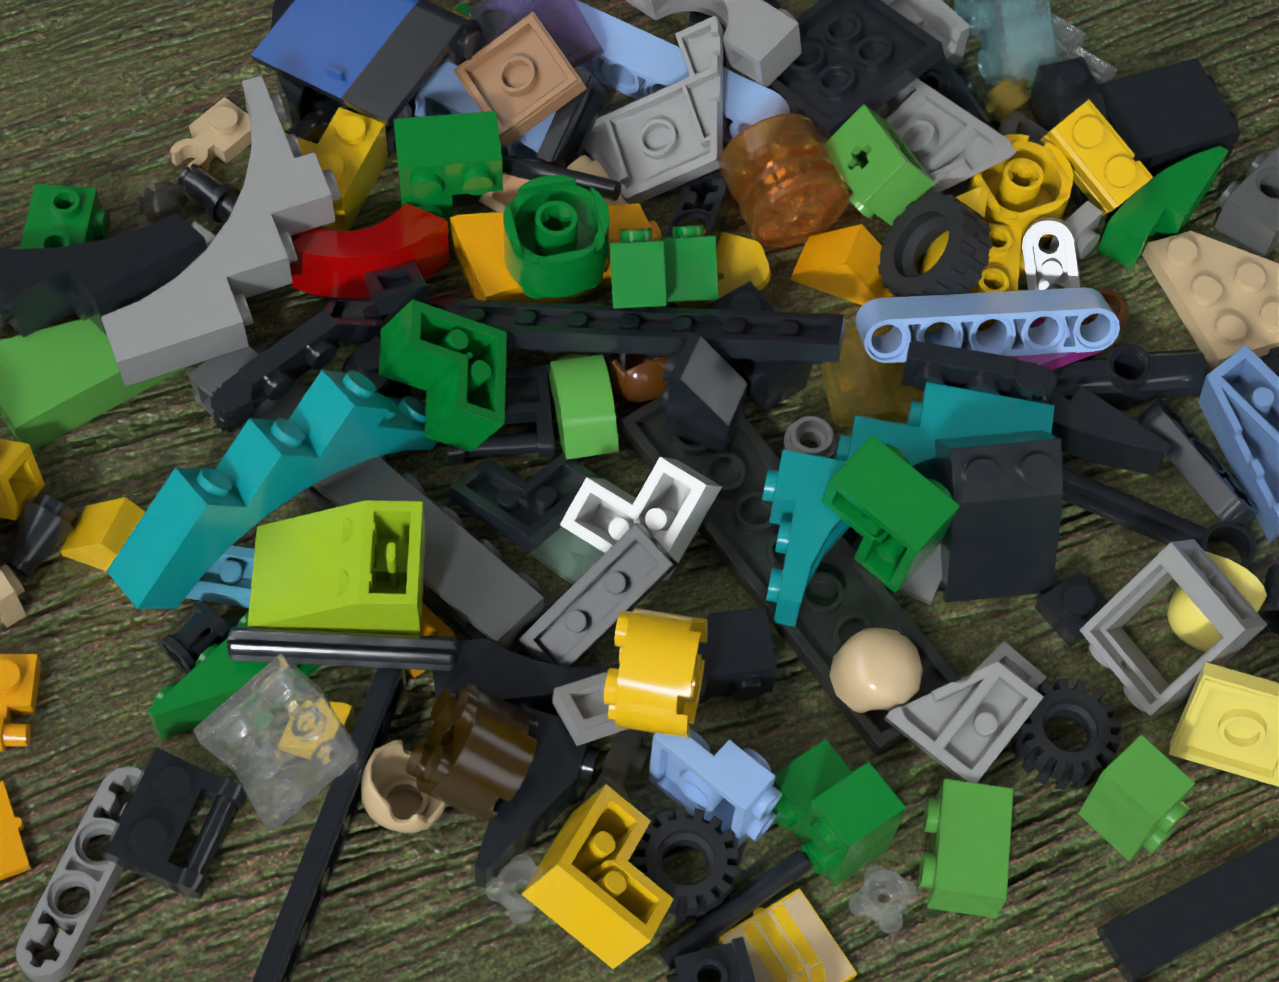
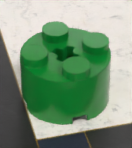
M547 175L532 179L523 184L517 190V196L510 204L507 203L503 214L505 264L512 278L521 286L523 293L528 297L534 299L569 297L587 289L595 288L601 283L608 261L610 222L609 210L601 194L591 186L589 191L584 187L576 185L575 178L565 175Z

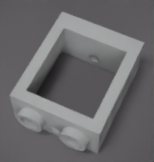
M1194 539L1170 542L1080 629V632L1089 641V650L1093 657L1101 665L1111 669L1125 685L1124 693L1128 700L1136 708L1147 712L1151 717L1174 710L1191 695L1204 662L1222 667L1268 624ZM1174 579L1223 637L1169 685L1122 629V626L1170 580Z

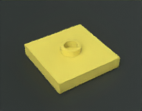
M1204 662L1170 741L1169 755L1279 787V683Z

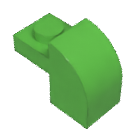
M571 354L559 358L558 361L546 364L549 389L555 402L559 442L566 460L619 452L613 394L603 354L593 356Z

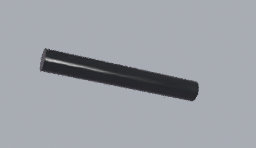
M796 850L656 951L663 966L670 972L676 968L674 957L699 951L811 870L806 857L799 850Z

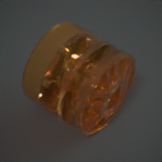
M780 114L760 120L744 129L731 140L720 156L719 170L732 196L739 204V211L746 221L752 237L762 246L767 248H785L805 242L809 236L824 232L839 219L847 207L849 192L834 163L828 158V152L811 119L800 114Z

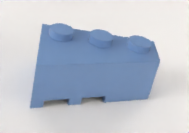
M1245 345L1206 375L1198 404L1239 485L1256 504L1259 513L1255 516L1270 544L1279 537V377Z

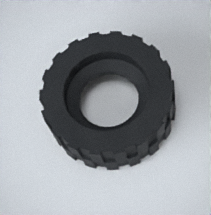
M935 192L934 195L930 196L927 194L920 197V200L909 204L906 210L896 217L893 221V226L890 231H887L883 239L885 241L881 248L880 265L878 266L879 274L882 275L881 282L883 286L897 297L970 293L975 283L978 284L983 276L981 275L983 269L988 265L990 259L988 255L989 249L992 248V239L989 236V232H991L989 224L983 221L985 218L980 213L950 194L945 195L942 192ZM949 231L948 242L942 256L929 271L921 275V264L928 248L941 234Z

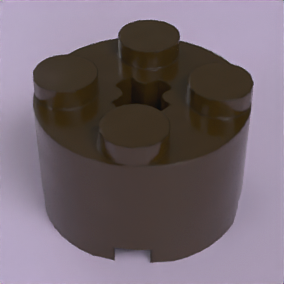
M472 684L462 687L456 693L445 689L435 701L431 711V720L435 722L425 743L420 742L412 751L407 762L406 773L416 778L417 788L422 793L481 821H489L499 814L490 810V808L499 797L510 802L529 770L535 754L537 740L528 736L529 725L538 727L537 718L533 714Z

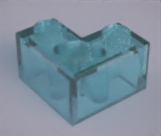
M1049 0L954 1V11L971 26L969 34L980 36L982 49L978 53V65L982 76L986 78L987 84L1007 88L1033 82L1038 66L1057 62Z

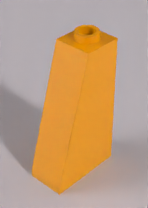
M640 203L607 205L610 218L608 261L601 283L595 288L587 289L569 297L534 299L523 293L521 286L512 278L507 270L504 259V212L461 214L450 217L451 247L474 299L485 301L560 303L612 286L610 240L620 239V229L652 228V237H662L660 229L654 220L648 222Z

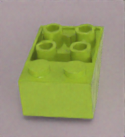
M365 500L257 526L247 627L420 635L426 540L423 502Z

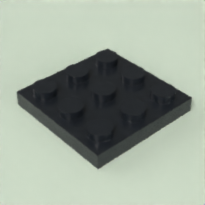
M820 0L796 19L799 23L802 53L768 88L781 95L787 101L792 113L829 140L863 104L876 111L944 58L945 54L942 43L881 0Z

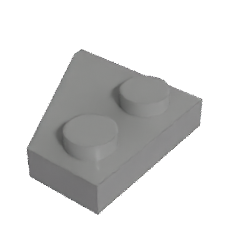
M997 661L973 672L963 679L942 686L915 701L890 710L884 720L958 779L964 782L977 783L1043 699V696Z

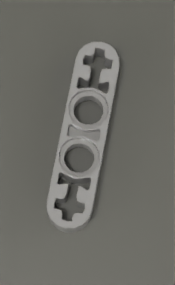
M129 766L117 768L110 772L102 781L27 923L15 951L19 966L31 981L60 982L74 968L124 870V867L107 859L99 862L90 860L85 855V849L89 841L97 835H112L117 824L114 820L120 810V803L115 794L118 791L127 793L132 785L135 786L141 774L140 769ZM103 815H106V816H108L110 819L102 818V817H103ZM78 886L90 891L89 904L78 914L68 915L58 910L59 897L67 889ZM53 920L61 928L71 930L73 933L68 935L64 930L60 929L53 945L60 955L56 961L45 960L40 968L32 953L36 948L46 950L49 947L55 932L47 922Z

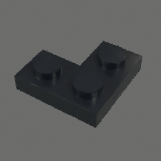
M562 453L525 482L486 457L450 485L451 502L531 553L562 527L560 523L586 477L603 478L573 459L566 460L565 454Z

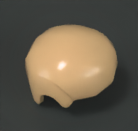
M873 627L854 634L833 656L829 676L836 696L853 711L865 713L869 710H887L890 712L894 708L903 706L919 691L923 666L917 648L907 636L901 635L896 630Z
M394 740L376 748L371 755L361 778L362 804L370 818L379 825L390 830L414 834L427 830L437 823L446 804L418 790L416 778L406 773L407 762L412 752L404 748L403 741Z

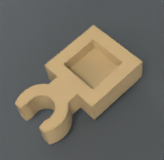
M223 97L189 125L192 138L176 142L172 146L170 153L174 165L178 166L188 158H196L191 161L188 167L191 169V164H199L207 173L210 169V161L215 157L227 164L251 144L249 115L226 97Z

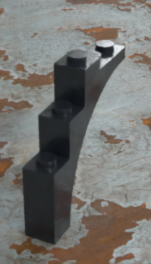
M176 213L141 229L100 241L58 248H0V323L3 324L8 321L24 338L76 312L83 321L90 319L106 335L101 319L102 316L142 300L175 279L207 249L205 237Z

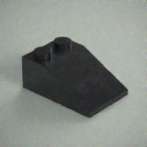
M1043 430L935 439L937 482L941 483L950 492L952 499L960 505L940 542L943 600L945 602L1039 594L1047 593L1053 589L1063 501L1061 438Z

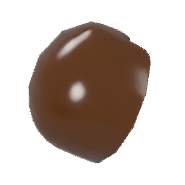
M627 353L603 355L610 378L611 389L616 396L637 403L653 401L663 396L668 384L667 381L663 380V373L670 355L663 357H649L644 354Z

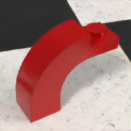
M407 203L384 221L368 228L353 231H334L316 227L290 236L297 255V261L289 263L293 282L292 287L306 293L330 298L357 299L370 297L367 292L364 273L415 262L424 280H426L450 262L447 220Z

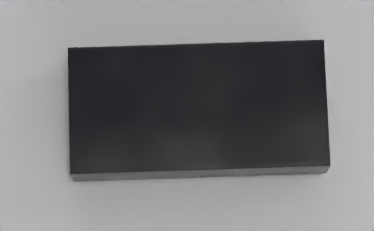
M576 68V73L587 89L556 111L536 155L540 162L567 168L580 157L607 98V92L591 72Z

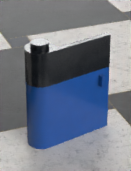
M295 0L253 51L251 57L255 62L390 127L394 119L400 115L442 59L459 66L464 61L471 60L472 56L482 49L484 38L481 24L478 20L434 0Z

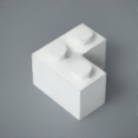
M659 457L637 498L606 479L586 477L560 526L606 553L635 523H641L673 559L679 563L722 486L677 459ZM675 568L662 581H668Z

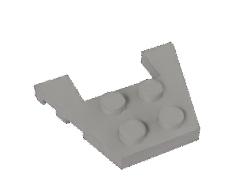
M716 15L675 33L690 75L688 78L604 116L599 117L598 115L584 149L593 160H599L611 179L621 182L620 193L629 204L644 202L723 167V28Z

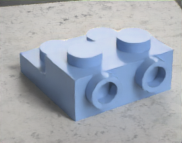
M691 729L689 738L656 733L652 741L648 777L652 784L678 805L685 807V810L692 816H694L695 808L705 810L704 819L709 822L714 815L722 821L721 830L723 833L730 829L734 836L733 848L738 847L739 849L748 837L756 842L765 834L777 816L772 810L780 800L782 793L773 786L775 775L771 773L769 764L760 754L750 748L742 750L731 740H728L716 755L713 756L706 741Z

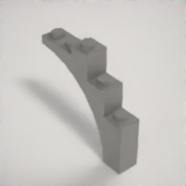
M262 75L242 81L246 107L251 123V154L244 186L229 219L209 247L175 279L142 300L101 317L125 387L249 347L245 326L253 324V320L245 298L292 284L289 263L297 261V255L290 236L335 222L333 201L340 199V193L331 169L322 171L315 152L302 156L294 133L285 135L281 123L287 122V117L278 92L268 93Z

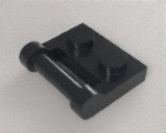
M547 365L506 368L505 424L535 422L536 432L491 435L472 452L447 444L448 464L464 463V458L527 453H538V458L554 457V435Z
M156 747L150 752L101 857L184 896L202 899L209 884L208 878L205 877L235 809L240 810L243 808L249 790L236 781L217 777ZM200 794L214 802L185 866L178 867L168 862Z

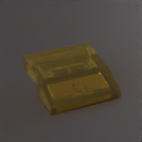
M856 325L845 327L839 363L824 362L820 364L833 424L836 426L853 427L855 416L888 421L889 419L907 421L911 401L921 402L924 392L917 390L915 387L901 385L905 362L883 363L872 359L863 346ZM893 325L880 326L872 335H885L892 329Z

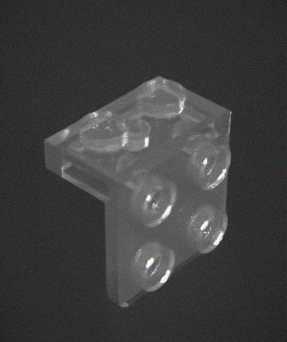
M282 653L193 729L200 744L236 773L260 820L271 829L279 827L292 815L296 814L310 799L332 780L341 775L358 756V748L323 691Z

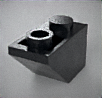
M690 332L682 351L674 349L671 352L663 373V380L668 382L660 404V408L667 410L665 432L725 453L744 410L748 383L701 336Z

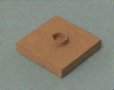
M531 12L472 56L471 60H466L453 69L481 112L496 111L499 139L505 147L587 89L534 12Z

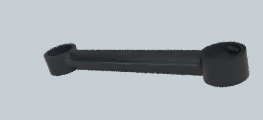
M1062 466L1064 501L1165 545H1168L1170 542L1194 539L1204 551L1210 553L1208 549L1209 543L1216 541L1227 543L1238 551L1242 563L1239 565L1248 569L1255 557L1256 545L1253 537L1245 528L1238 524L1219 522L1207 529Z

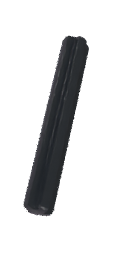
M233 627L228 635L227 651L229 658L233 661L451 671L456 664L457 645L454 638L443 636Z

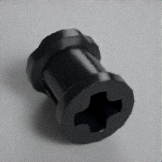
M198 601L192 607L193 614L171 634L163 633L156 639L165 655L186 674L195 668L197 659L208 647L219 642L223 643L228 638L230 632L229 626L219 614L202 601Z

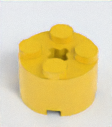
M1009 134L1004 135V137L1009 139L1016 153L1011 158L970 177L966 192L981 186L987 189L989 192L984 221L992 224L1021 227L1022 248L1025 233L1033 222L1044 217H1055L1062 220L1071 195L1074 174L1067 157L1053 144L1045 141V145L1042 146L1030 142L1029 135ZM1053 234L1043 235L1040 238V244L1047 243L1053 238Z
M635 608L633 612L620 611L615 631V646L620 647L619 669L609 668L604 688L603 701L604 704L609 705V720L615 721L616 726L621 728L683 738L690 737L689 723L694 724L705 664V660H702V655L698 654L700 642L707 643V619Z

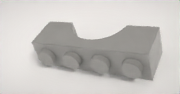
M625 0L654 20L684 11L701 12L712 17L716 15L717 19L726 27L723 43L727 68L766 88L802 53L799 23L794 16L787 10L782 8L776 9L763 0Z

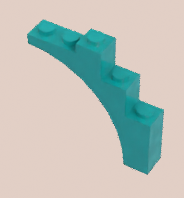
M321 370L288 420L278 418L274 421L249 418L215 469L208 467L203 469L175 467L107 569L108 574L137 609H177L199 579L232 544L265 516L301 491L338 471L374 457L406 450H432L438 441L424 437L426 406L409 396H405L402 399L386 397L375 392V385L367 377L356 371L350 370L347 373Z
M927 382L921 402L911 401L906 425L855 416L851 436L840 434L836 459L782 450L779 470L768 468L762 501L773 502L769 523L780 525L775 552L785 554L783 570L772 568L767 591L766 601L776 602L773 623L795 627L806 588L823 557L850 527L826 507L821 500L830 478L872 435L884 444H890L898 448L906 456L909 464L925 478L937 481L935 439L1043 430L1051 434L1055 405Z

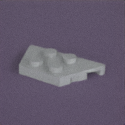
M918 78L874 111L896 129L935 182L924 195L928 194L931 196L935 192L946 190L1011 158L1016 153L1009 139Z

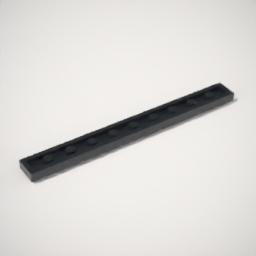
M329 297L323 309L324 312L327 310L338 322L339 340L344 344L370 342L375 336L381 339V329L395 316L394 314L379 316L370 297L357 299ZM430 298V304H428L507 332L506 350L534 349L547 353L580 351L593 352L598 355L627 353L644 354L649 357H663L670 355L674 349L682 351L691 332L701 336L722 358H744L756 362L791 360L803 361L808 364H821L824 362L839 363L845 335V314L666 307L613 309V305Z

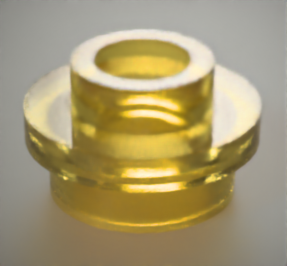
M1009 76L987 94L992 102L985 110L989 115L995 113L1000 121H1002L1010 112L1020 108L1032 97L1025 88L1028 82L1025 78H1022L1015 83Z

